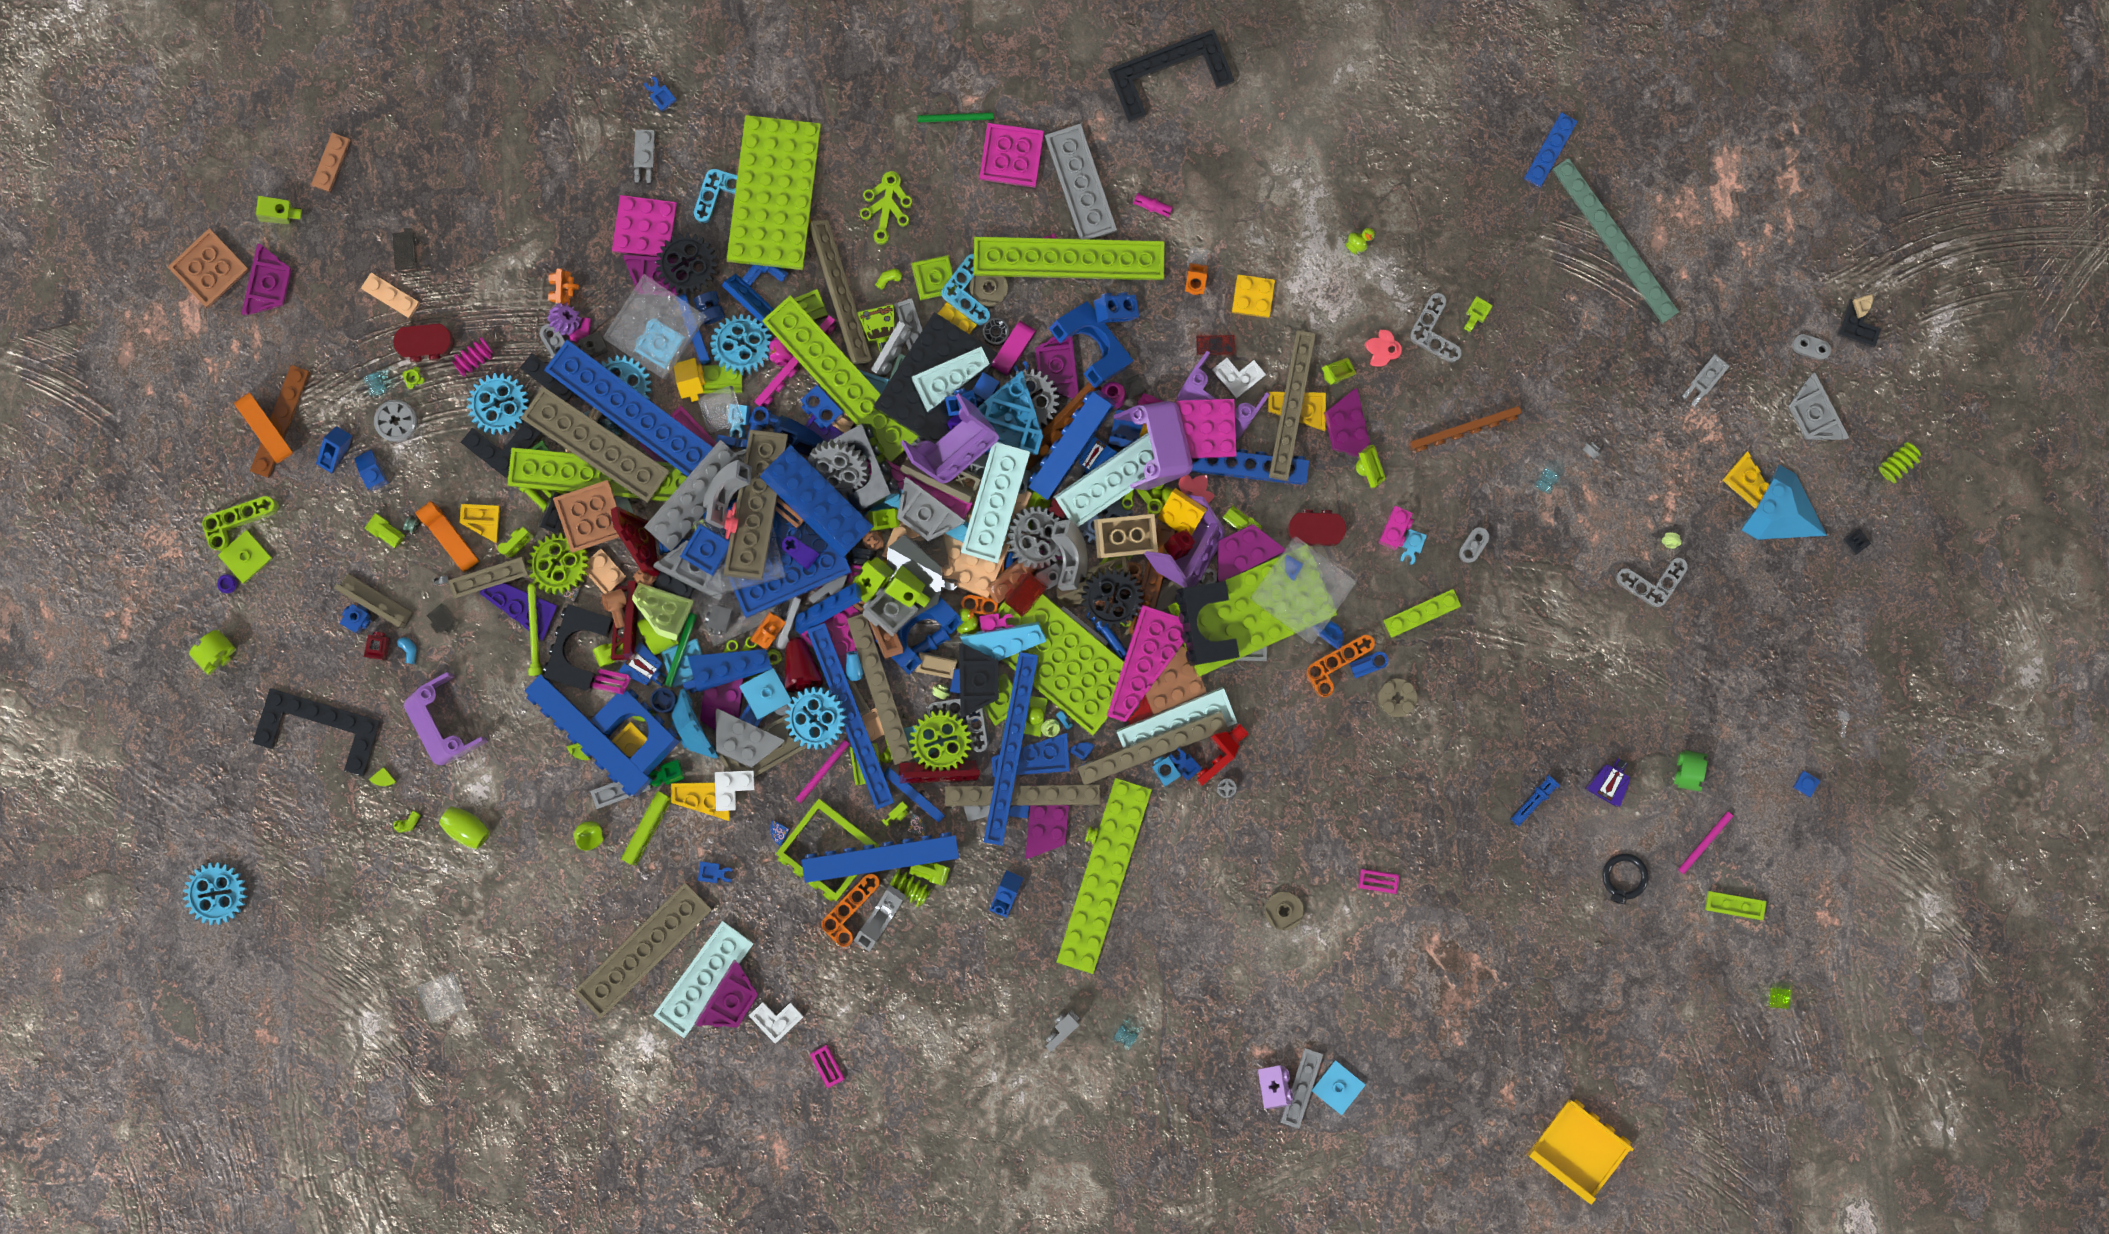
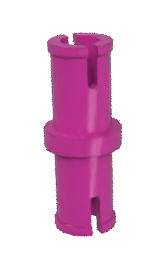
M1137 193L1133 203L1148 209V212H1156L1168 218L1173 207L1157 201V198L1151 199Z

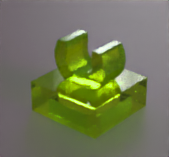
M1770 988L1769 1007L1790 1009L1791 989Z

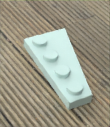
M981 346L912 376V380L927 412H929L945 400L946 396L954 393L955 389H959L990 363Z

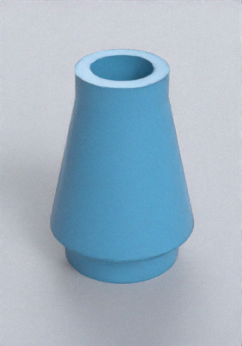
M847 652L845 675L850 681L862 679L864 670L858 652Z

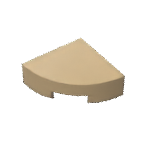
M1872 294L1853 300L1858 319L1869 312L1873 303Z

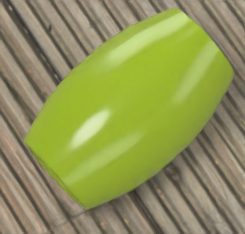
M450 806L439 821L442 829L452 839L473 849H479L490 834L487 827L476 816L457 807Z

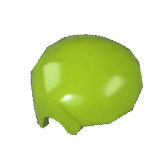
M594 821L579 824L573 833L577 847L583 851L598 847L604 840L600 825Z

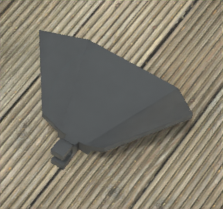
M905 534L888 547L886 565L895 571L893 575L901 565L904 566L925 584L922 593L930 598L925 608L916 602L914 603L919 610L912 618L937 605L943 588L953 591L957 588L958 580L944 578L942 566Z

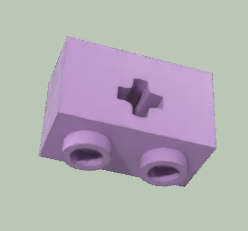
M1281 1065L1259 1069L1258 1074L1264 1108L1273 1109L1292 1105L1293 1093L1288 1085L1290 1080L1288 1069ZM1277 1084H1279V1085H1280V1088H1277V1090H1274V1086H1276Z

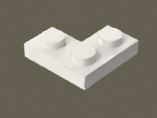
M1228 358L1212 369L1213 373L1235 399H1238L1266 376L1254 360L1240 372Z
M754 771L715 772L716 811L736 810V791L755 790Z
M762 1002L749 1015L775 1044L804 1017L792 1003H789L776 1016Z

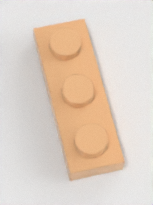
M373 273L369 274L361 287L362 290L411 319L420 305V302Z

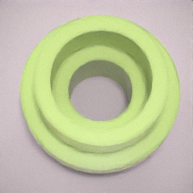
M1666 533L1665 537L1662 538V543L1671 549L1680 546L1682 542L1680 535L1676 533Z
M941 683L932 687V694L940 699L946 700L947 696L951 694L948 691L949 687Z
M1048 719L1041 726V732L1048 737H1054L1060 731L1059 723L1056 719Z

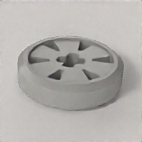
M389 400L383 403L375 413V429L381 437L388 441H405L416 430V412L404 401ZM393 417L400 418L397 426L394 423L391 424V421H394Z

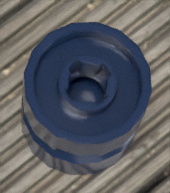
M716 291L703 293L693 299L697 310L701 311L699 316L703 325L713 324L726 317L723 307L718 305L720 299Z
M658 688L652 693L650 703L656 711L669 714L673 712L678 697L670 689Z

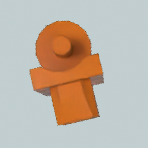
M556 269L555 273L549 274V283L556 285V291L548 293V300L557 304L561 303L562 305L567 302L568 306H570V297H573V290H579V285L574 284L571 272Z
M769 611L750 640L767 650L786 624V621Z

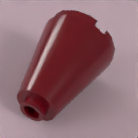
M800 637L791 638L786 646L785 689L787 692L796 693L799 691L805 692L804 688L810 687L811 690L812 687H820L823 684L822 677L805 640Z

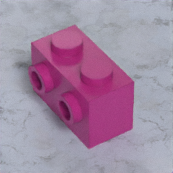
M1394 506L1378 543L1393 550H1396L1398 546L1402 547L1406 536H1403L1406 529L1409 530L1414 521L1411 518L1413 513Z

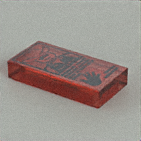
M1196 336V356L1204 355L1206 351L1210 352V355H1235V336Z

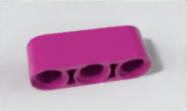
M1020 320L993 360L991 367L1008 376L1037 330Z

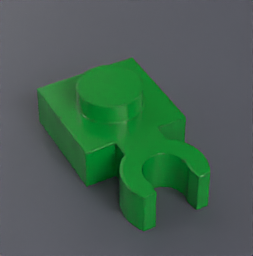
M678 759L661 765V771H652L649 774L651 778L657 777L656 780L651 782L653 787L660 786L663 781L666 785L684 779L681 762Z

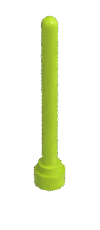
M530 583L528 585L532 664L528 668V676H537L540 674L544 675V667L539 663L535 585Z

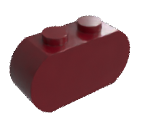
M440 323L401 327L395 333L393 344L396 352L406 360H410L411 363L422 362V359L427 358L430 361H437L451 353L454 347V337Z
M1305 509L1302 510V513H1297L1292 517L1288 524L1287 532L1290 540L1295 545L1336 546L1346 534V524L1344 519L1339 514L1332 513V510H1321V513H1313V510Z

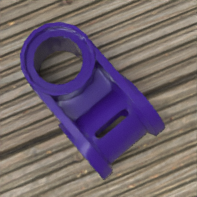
M788 536L782 541L783 550L807 570L820 555L793 536ZM788 543H794L795 549H789Z

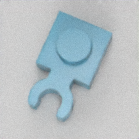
M730 404L728 423H733V427L729 432L730 437H736L738 430L739 438H745L746 431L744 425H749L751 406Z
M1411 529L1407 530L1406 539L1402 548L1407 550L1401 555L1400 561L1403 562L1405 556H1410V565L1414 564V553H1421L1427 535Z

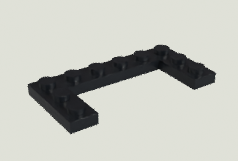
M1214 29L1108 69L1128 123L1146 116L1133 81L1203 55L1216 89L1234 83V78Z
M531 353L520 368L547 390L567 402L574 392L544 371L547 365ZM524 422L504 449L500 450L474 428H471L460 443L507 478L509 475L511 448L530 449L542 432Z
M272 688L269 689L253 744L273 749L283 715L288 713L354 733L355 737L344 771L364 776L381 721Z

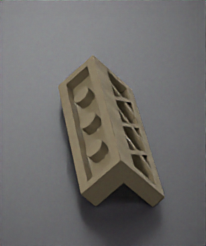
M908 456L900 469L901 472L967 503H970L974 498L982 477L964 469L957 475L958 478L948 483H940L913 465ZM970 478L975 480L973 488L967 486L963 479Z
M525 556L448 580L454 599L529 575L525 565Z
M1122 556L1087 569L1086 577L1093 580L1092 573L1098 575L1099 569L1106 572V567L1113 571L1114 566L1122 564L1124 574L1129 572L1128 559L1126 556ZM1086 581L1079 583L1078 588L1074 590L1061 591L1058 588V584L1056 585L1057 598L1065 608L1082 603L1084 599L1081 598V593L1085 592L1083 591V586H1088ZM1109 583L1102 585L1104 589H1109L1112 586ZM1116 583L1114 591H1116L1120 583Z
M348 573L342 583H336L334 589L399 628L404 629L414 614Z

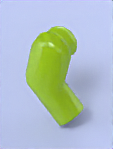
M895 268L886 270L881 274L875 286L883 290L888 281L893 279L897 282L900 281L902 273Z

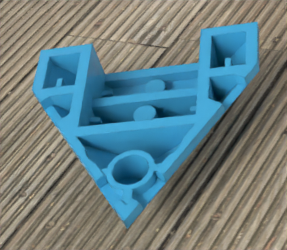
M1020 371L1012 380L984 401L978 409L996 430L999 436L998 443L1038 455L1043 434L1024 380L1023 372Z
M1779 464L1769 480L1771 483L1755 511L1749 515L1741 531L1757 540L1827 536L1797 475Z
M684 688L681 689L672 713L673 721L671 723L675 731H678L683 747L714 759L720 758L712 740L707 739L692 709L694 704L688 692Z

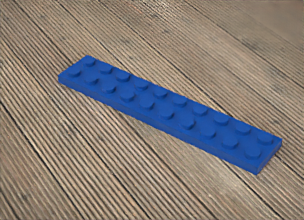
M568 340L565 341L544 369V371L687 477L713 449L712 446Z

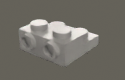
M882 587L876 593V598L873 601L869 599L865 603L862 615L876 627L880 625L887 633L893 636L919 609L914 604L911 608L907 607L885 593L886 588Z
M1073 1010L1067 1014L1063 1012L1055 1019L1056 1024L1054 1027L1058 1030V1033L1054 1031L1046 1038V1047L1050 1052L1079 1026V1017Z

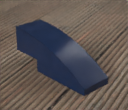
M783 415L780 416L774 425L773 433L788 434V443L798 453L807 456L810 455L813 448H816L818 443L822 445L824 439L806 426Z

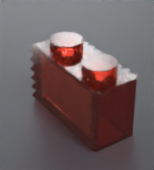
M1032 572L1023 573L1017 580L1019 583L1015 589L1011 588L1005 595L1007 598L1005 603L1022 617L1029 612L1048 588V585Z

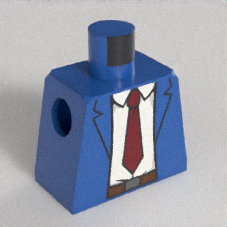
M1093 437L1079 459V464L1086 468L1080 478L1118 452Z
M641 642L636 646L635 660H626L618 671L647 686L652 681L662 686L667 678L665 674L660 672L664 664Z

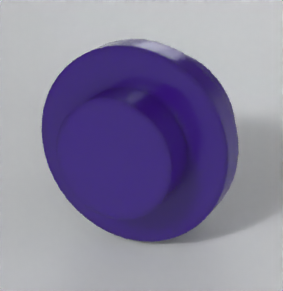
M225 574L218 579L217 586L221 592L228 594L236 589L237 581L234 576Z

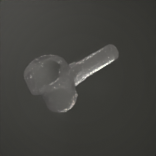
M1839 710L1836 720L1842 721L1841 738H1846V726L1850 715L1848 712Z

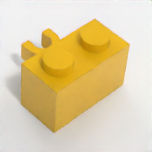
M696 358L674 363L675 379L681 399L690 397L692 402L699 400L698 394L704 393L703 385L706 384L702 365L697 364Z

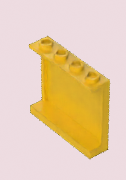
M1568 1099L1526 1155L1592 1205L1596 1200L1594 1198L1628 1152L1634 1149L1630 1146L1632 1142L1623 1135L1619 1138L1614 1134L1616 1130L1607 1123L1605 1126L1601 1124L1599 1116L1592 1111L1587 1113L1583 1109L1585 1106L1577 1099L1574 1102Z

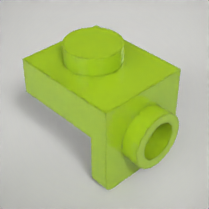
M898 509L868 511L869 522L874 526L870 531L899 527V519H897Z

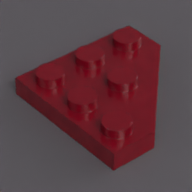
M617 506L612 508L611 521L613 527L641 571L653 577L659 575V570L653 567L655 562L658 561L655 537L644 528L649 521Z

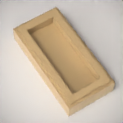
M919 652L918 657L923 662L915 669V672L953 679L957 659Z

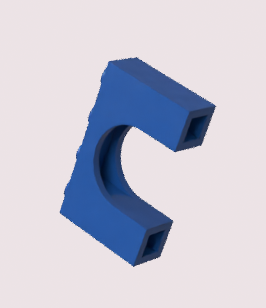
M1088 301L1058 318L1049 327V330L1059 343L1076 334L1088 335L1098 343L1102 357L1084 373L1095 389L1124 371L1134 361L1107 327L1106 323H1097L1096 311Z
M941 597L937 605L910 619L896 633L903 647V653L891 658L908 675L923 662L909 648L907 643L908 633L917 622L925 619L934 620L950 635L964 622Z
M625 689L623 695L616 693L591 721L604 734L610 736L626 719L632 716L643 717L649 729L648 738L630 760L643 773L649 775L680 741L676 738L678 734L671 727L667 729L663 725L665 721L656 714L654 716L650 712L652 708L643 701L641 703L637 699L639 695L633 689Z

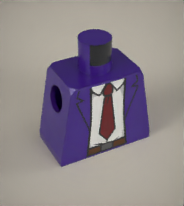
M1617 758L1613 767L1608 764L1603 765L1585 787V790L1615 807H1620L1630 781V777L1623 773L1628 763Z

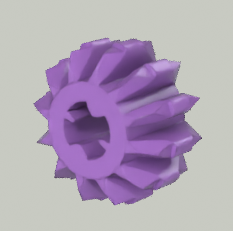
M567 302L563 305L559 303L554 308L552 307L547 319L550 321L549 327L555 328L554 333L560 331L561 336L565 335V333L570 335L576 331L581 320L578 317L579 311H574V306L569 307Z

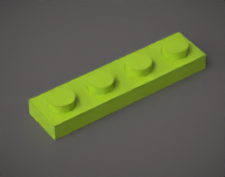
M1454 589L1385 619L1383 622L1390 637L1393 638L1461 607V604Z

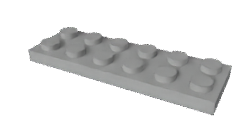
M1081 124L1045 135L1079 239L1092 240L1116 232L1117 229Z
M720 440L644 528L667 549L672 551L707 511V508L703 507V501L707 489L716 474L731 462L736 460L743 461Z

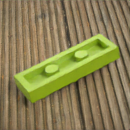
M1707 891L1704 910L1764 920L1766 901Z

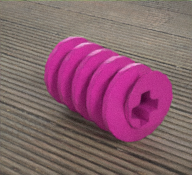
M480 337L481 344L474 341V348L468 345L467 353L460 350L462 356L454 354L455 361L451 360L463 377L466 376L465 370L470 373L473 372L472 365L475 368H479L478 361L485 364L484 357L489 360L492 359L491 353L493 351L482 337Z

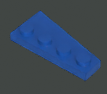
M766 649L687 656L698 692L772 669Z
M1067 733L1022 747L1016 775L1070 771ZM1000 755L991 757L993 777H996Z

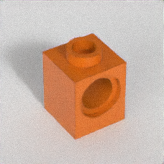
M1189 263L1185 292L1193 295L1204 294L1208 266ZM1192 279H1199L1200 282H1194Z

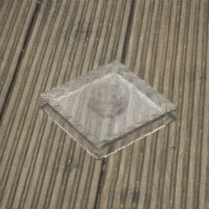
M727 386L699 398L698 402L709 435L744 422L733 386Z
M454 972L417 987L430 1023L468 1008Z

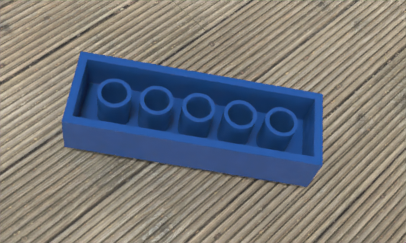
M1100 390L1087 393L1082 401L1085 403L1083 407L1077 408L1072 415L1073 422L1064 427L1061 432L1062 438L1056 440L1050 448L1052 453L1045 456L1041 461L1040 466L1042 468L1040 471H1035L1029 479L1031 482L1029 488L1047 500L1055 495L1117 403Z
M791 445L760 476L842 558L874 527Z

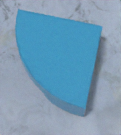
M1063 711L1056 714L1067 730L1073 727V724Z

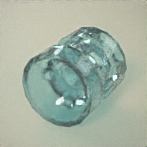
M374 372L363 377L364 384L369 387L368 393L370 397L381 395L388 390L386 384L382 383L383 377L381 372Z
M609 418L600 422L601 426L619 438L623 436L622 429Z
M1544 468L1541 472V479H1537L1534 486L1546 494H1551L1553 491L1552 485L1558 483L1560 477L1553 471Z
M1122 1023L1112 1040L1117 1043H1123V1047L1129 1050L1139 1034L1135 1031L1130 1032L1128 1027Z

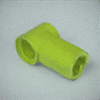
M1234 505L1223 516V519L1237 531L1251 524H1254L1260 530L1262 529L1258 522L1251 517L1248 518Z
M377 513L372 516L364 527L372 535L381 538L395 549L402 543L405 537L402 532L391 526L386 519Z
M612 643L600 645L592 650L600 668L616 661L611 659ZM623 643L617 648L616 655L623 653Z
M927 863L911 866L909 874L945 887L950 868L936 863Z

